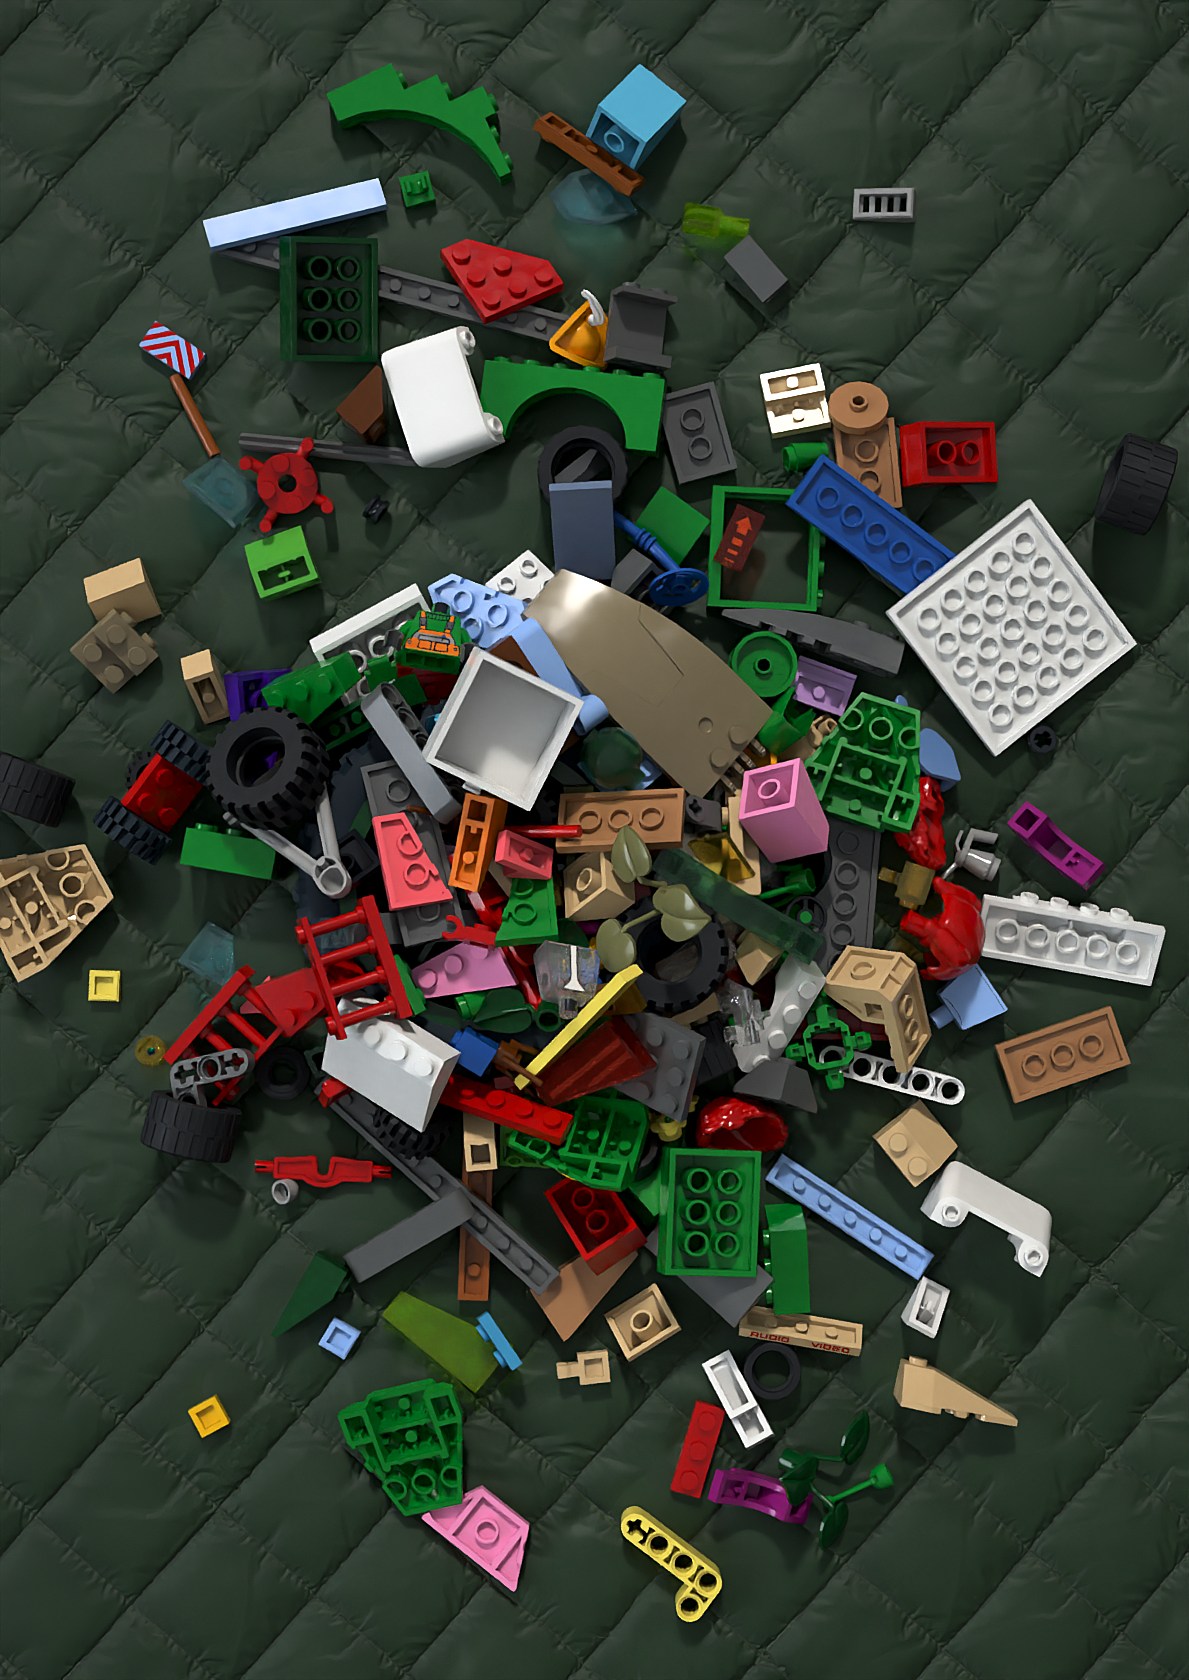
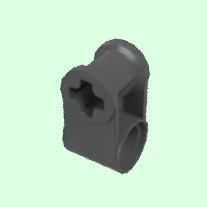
M696 795L686 797L684 833L696 836L699 839H715L722 836L721 804L717 801L697 797Z

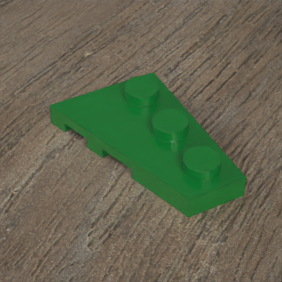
M552 872L551 879L548 880L513 878L509 900L504 908L502 923L495 938V948L559 942Z

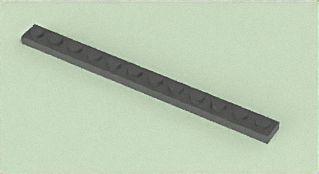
M272 237L217 251V254L221 257L280 272L279 238ZM378 265V299L547 344L571 317L528 305L484 324L460 286Z

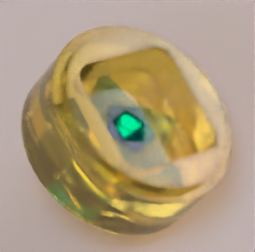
M153 1035L146 1036L137 1043L135 1055L142 1065L153 1068L165 1061L163 1056L167 1052V1047L159 1037Z

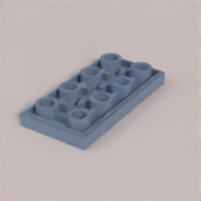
M611 480L549 484L555 573L560 569H565L592 580L612 579V573L616 568Z

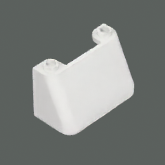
M459 326L392 348L382 354V366L410 453L414 461L421 467L447 468L505 442L502 434L503 425L500 419L490 413L483 412L466 357L474 352L475 338L468 327Z
M948 1162L941 1168L920 1210L930 1219L946 1227L960 1225L970 1211L1009 1232L1010 1234L1007 1239L1013 1243L1016 1249L1014 1260L1025 1270L1040 1277L1049 1259L1052 1218L1049 1211L1038 1203L961 1162Z

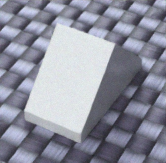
M923 1276L901 1318L910 1327L934 1338L937 1334L950 1290Z

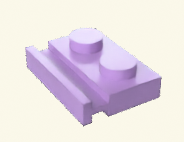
M800 655L797 662L796 676L790 685L792 687L796 686L794 689L796 694L792 697L793 700L841 718L857 675Z

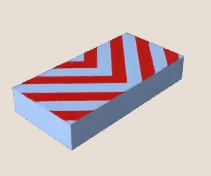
M157 321L154 322L139 344L143 350L190 381L207 357L204 352Z

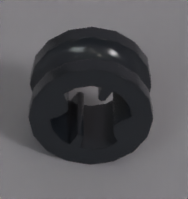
M376 494L366 506L362 516L364 518L370 517L372 523L376 525L385 515L390 502L387 500L385 502L381 501V496Z
M1039 726L1031 730L1027 737L1029 748L1038 754L1051 751L1057 742L1055 732L1046 726ZM1044 732L1048 735L1046 740L1049 739V744L1042 745L1039 748L1035 744L1038 740L1034 741V737Z

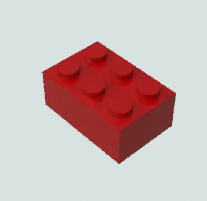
M566 1177L544 1192L584 1261L596 1276L648 1242L616 1191L591 1188L579 1181Z

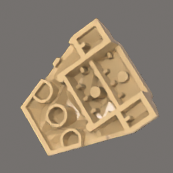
M85 844L46 850V852L31 855H17V857L0 860V948L18 983L46 969L114 899Z

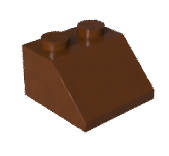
M378 365L335 409L341 422L366 445H370L372 441L377 443L387 432L385 428L388 425L387 382L382 369Z

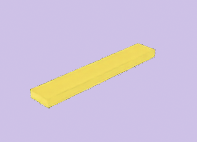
M633 964L617 973L525 1069L537 1078H540L643 974L638 965ZM521 1074L514 1079V1083L520 1090L534 1083Z

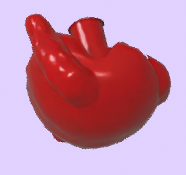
M936 876L932 880V885L939 897L944 901V911L928 919L911 909L902 917L900 930L918 938L919 944L931 951L923 952V958L928 968L919 970L920 976L930 981H947L968 972L979 961L984 948L986 931L980 915L982 904L975 894L960 885H955Z

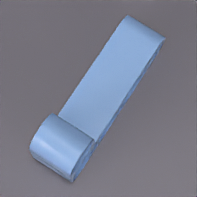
M528 618L504 636H513L542 680L584 701L573 724V728L579 736L585 735L609 716L605 704L599 697L593 694L584 695L545 631L536 620Z

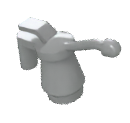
M971 828L960 850L958 843L964 832L960 830L953 845L956 853L954 863L940 878L945 880L957 867L961 868L962 866L979 879L992 881L1001 859L996 858L992 853L970 849L972 841L994 845L998 834Z

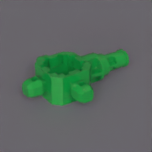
M822 987L806 1013L808 1027L803 1033L804 1045L799 1046V1043L789 1045L785 1048L786 1058L795 1060L797 1063H801L802 1059H807L808 1069L817 1075L827 1074L825 1076L827 1087L830 1091L843 1089L844 1076L840 1071L848 1070L853 1063V1050L857 1049L858 1052L867 1050L872 1046L870 1033L865 1031L855 1032L854 1036H850L848 1025L838 1019L836 1006L832 1004L831 997H827ZM830 1032L840 1033L845 1057L842 1060L816 1063L811 1038L815 1037V1035Z

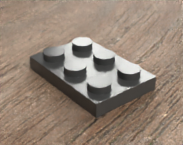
M714 381L666 394L662 427L679 486L736 471L737 464Z

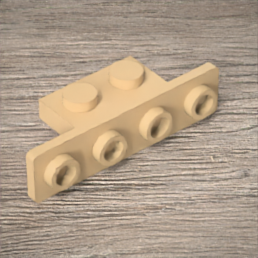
M727 777L737 789L733 794L727 793L724 790L725 807H721L722 826H726L727 837L722 838L723 856L728 855L730 896H759L761 894L759 847L738 820L743 780L736 777Z

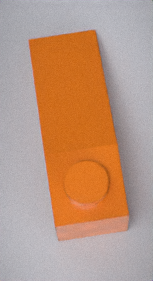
M480 791V795L466 792L448 883L450 886L473 892H479L497 847L498 832L504 829L509 803L492 793Z

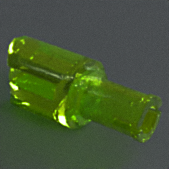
M686 202L681 230L683 233L716 238L717 235L720 236V233L745 238L748 235L750 218L724 215L721 208Z

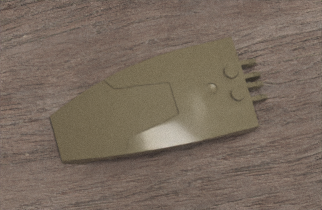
M560 569L520 614L523 622L528 618H533L541 625L579 687L587 695L593 694L602 700L608 710V718L670 780L669 783L674 788H684L686 797L696 795L703 798L715 783L721 786L727 793L733 794L737 789L724 775L726 770L728 769L736 778L743 780L745 772L743 768L749 771L756 767L753 761L743 752L745 747H748L760 758L766 755V749L754 737L769 719L773 710L713 651L685 629L656 610L602 583L571 571Z

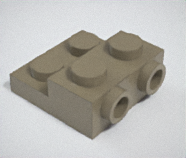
M115 608L70 648V652L113 694L132 676H138L159 656L155 650L158 644L146 632L141 636L133 628L137 623L125 611L119 614Z

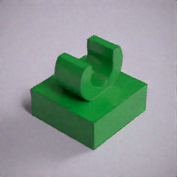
M428 170L399 178L407 210L436 203Z

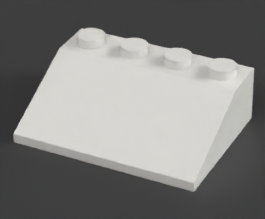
M416 583L309 640L319 662L349 651L362 679L340 698L344 706L370 693L364 671L369 670L367 660L387 654L390 662L395 661L393 652L396 651V648L392 646L383 647L386 631L389 629L398 630L408 620H414L416 613L420 610L431 612Z
M359 989L342 996L337 1008L340 1016L377 1004L379 1001ZM389 1013L344 1028L347 1038L343 1040H336L335 1035L330 1036L328 1033L321 1069L421 1133L424 1132L461 1052L408 1019H395L394 1014L390 1015Z

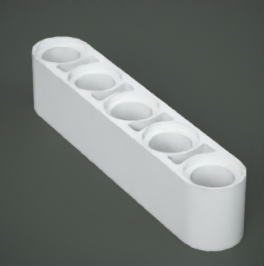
M834 1044L822 1046L817 1053V1062L824 1063V1055L830 1050L837 1051L839 1060H842L845 1057L844 1047ZM853 1050L854 1061L848 1070L840 1071L847 1078L949 1105L959 1103L965 1093L964 1086L960 1080L916 1066H912L908 1074L898 1072L897 1078L893 1082H885L883 1071L886 1067H895L894 1060ZM859 1058H865L868 1061L867 1071L861 1075L856 1074L853 1070L854 1062ZM918 1074H924L927 1079L926 1086L921 1090H915L912 1086V1080ZM947 1082H953L956 1086V1092L950 1098H944L942 1095V1087Z

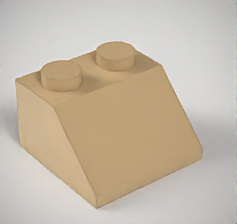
M612 851L586 852L563 870L565 918L573 919L574 921L615 918L635 903L634 882L626 883L617 876L611 862Z
M920 1099L872 1136L913 1187L918 1186L938 1170L958 1147Z

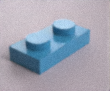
M485 1311L476 1319L480 1324L475 1328L485 1343L489 1340L493 1342L497 1348L493 1355L502 1368L508 1365L513 1371L523 1364L490 1314Z

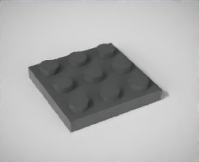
M647 1007L642 1012L621 1014L618 1016L603 1083L681 1123L688 1116L707 1038Z

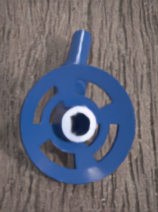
M613 509L614 525L633 538L634 544L639 543V548L644 547L645 552L649 551L668 571L659 575L650 584L649 595L652 601L663 606H682L698 600L707 592L709 580L704 572L692 568H680L659 543L656 542L657 538L655 536L651 538L652 534L650 532L646 534L645 528H638ZM663 579V585L656 588L659 581ZM693 579H699V585L692 590L690 586L693 583ZM664 593H666V594H671V595H677V596H668V595H664Z

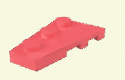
M405 813L373 817L372 825L390 911L452 901L453 896L443 884L438 870L428 858L422 847L423 844Z

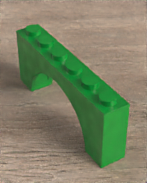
M494 357V361L485 360L480 402L484 413H490L500 419L503 425L502 434L505 441H510L511 433L517 420L533 404L555 395L577 394L601 402L616 414L624 427L625 448L628 454L658 458L667 392L666 381L661 379L660 375L643 373V377L631 376V372L625 370H613V374L602 373L601 369L590 366L583 367V370L571 369L570 365L555 363L553 367L541 366V362L534 360H524L523 364L512 363L511 359L505 357Z

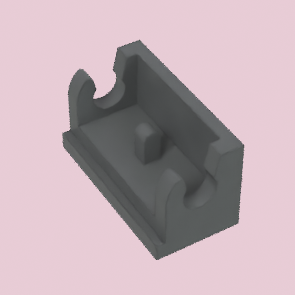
M749 234L724 256L726 261L763 303L770 302L790 284L789 280Z

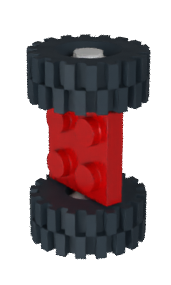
M168 719L149 743L158 753H156L124 798L119 800L110 795L92 820L97 827L108 834L113 840L120 843L121 846L153 865L157 863L173 841L168 836L169 831L203 785L208 788L206 783L208 776L205 773L206 763H210L208 758L210 749Z

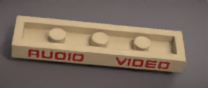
M754 1306L740 1321L739 1325L740 1336L859 1356L861 1352L862 1324L799 1313L774 1315L771 1308Z

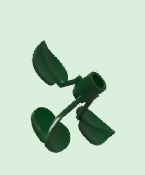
M562 918L557 920L559 942L539 943L536 945L538 957L542 958L540 959L541 961L555 963V966H558L554 967L550 997L541 1000L536 1010L532 1004H525V997L518 989L509 986L495 988L485 996L474 1018L475 1025L499 1033H517L530 1026L532 1019H534L541 1030L553 1032L560 1025L564 1024L565 1028L587 1005L586 1002L579 1006L577 1012L567 1011L562 1015V1004L555 999L557 991L556 982L559 977V972L557 971H560L561 964L570 967L569 945L578 947V965L585 961L589 953V940L573 919ZM613 1016L599 1017L573 1045L583 1049L611 1051L616 1029Z
M865 1410L846 1430L840 1446V1455L813 1454L809 1451L804 1455L792 1448H787L782 1453L778 1463L779 1470L786 1473L779 1478V1481L784 1487L787 1500L791 1505L798 1506L811 1491L828 1506L829 1513L823 1518L819 1530V1543L821 1550L824 1552L828 1550L843 1532L848 1521L849 1509L844 1502H840L835 1507L827 1497L812 1485V1481L817 1474L819 1460L840 1463L845 1460V1463L850 1466L863 1454L870 1435V1421Z

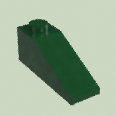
M318 1250L271 1336L277 1338L331 1301L337 1292L343 1294L351 1280L350 1277L346 1276L349 1271L348 1266Z

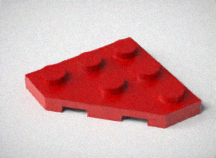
M470 239L462 240L440 250V258L484 324L563 290L564 283L548 260Z

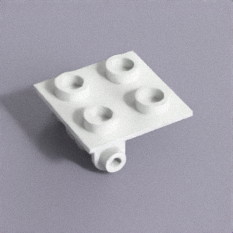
M527 550L488 581L485 586L524 601L529 605L554 574Z

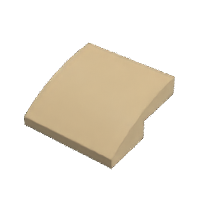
M819 363L760 375L772 439L831 427V418L828 415L825 386Z

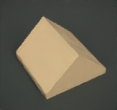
M141 558L84 579L87 601L98 622L113 608L119 614L125 611L137 624L162 614Z
M656 1283L604 1314L629 1362L682 1330L679 1319Z

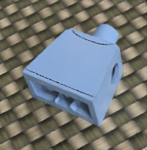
M976 963L971 970L949 980L937 991L936 995L943 1005L931 1012L929 1016L938 1029L954 1021L959 1029L964 1030L999 1015L1008 1009Z

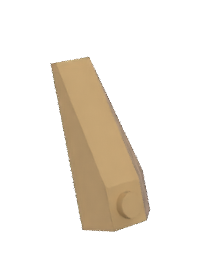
M910 1356L909 1360L901 1358L893 1392L900 1406L935 1414H941V1409L943 1408L946 1412L960 1418L969 1417V1413H974L975 1418L985 1422L1017 1426L1018 1420L1012 1413L932 1365L927 1364V1359L917 1356Z

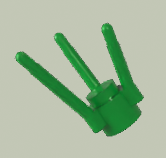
M802 863L795 865L760 864V870L790 872V874L785 876V887L755 896L754 900L760 901L785 893L791 894L767 905L765 910L770 912L790 903L797 897L811 895V892H814L816 888L814 874L810 868L803 869Z

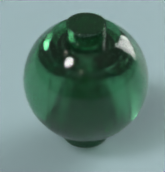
M604 727L597 731L594 728L581 741L585 745L580 753L581 768L585 776L594 785L611 790L623 787L626 791L633 790L646 776L640 769L643 761L641 746L638 740L627 730L619 727Z

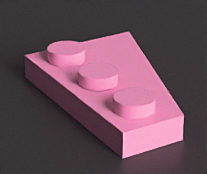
M464 942L411 970V977L416 987L422 991L425 999L519 984L501 947H496L492 951L464 944Z

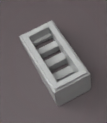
M914 188L854 189L853 220L899 223L916 222L917 193ZM864 197H869V212H863ZM876 198H881V212H876ZM889 198H894L893 212H888ZM901 199H906V212H901Z

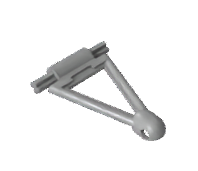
M284 758L253 782L251 787L259 786L270 780L281 767ZM326 781L323 783L325 790L322 796L318 795L315 800L317 803L315 810L324 856L317 861L274 830L253 829L239 822L229 812L223 815V818L232 828H235L240 823L242 827L312 876L318 888L327 896L340 899L350 892L352 880L341 862Z

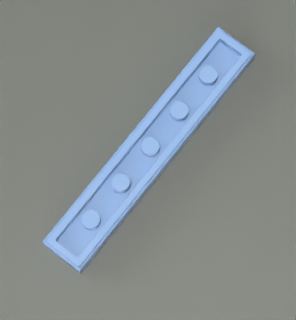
M379 178L203 220L211 252L387 210V204Z
M782 1153L765 1178L917 1280H919L934 1257L932 1252Z

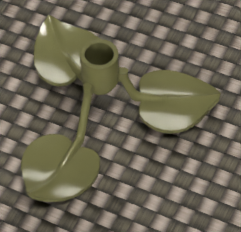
M624 825L615 839L611 852V862L615 873L626 883L634 882L637 879L640 884L657 887L658 890L653 895L655 910L625 924L623 927L614 918L604 921L599 927L596 936L597 952L601 962L610 972H620L633 965L636 960V944L632 936L627 933L632 927L659 914H663L661 919L663 932L671 940L680 942L699 934L712 920L697 904L686 885L675 884L667 886L666 881L658 882L644 877L652 870L651 855L640 836L630 826Z

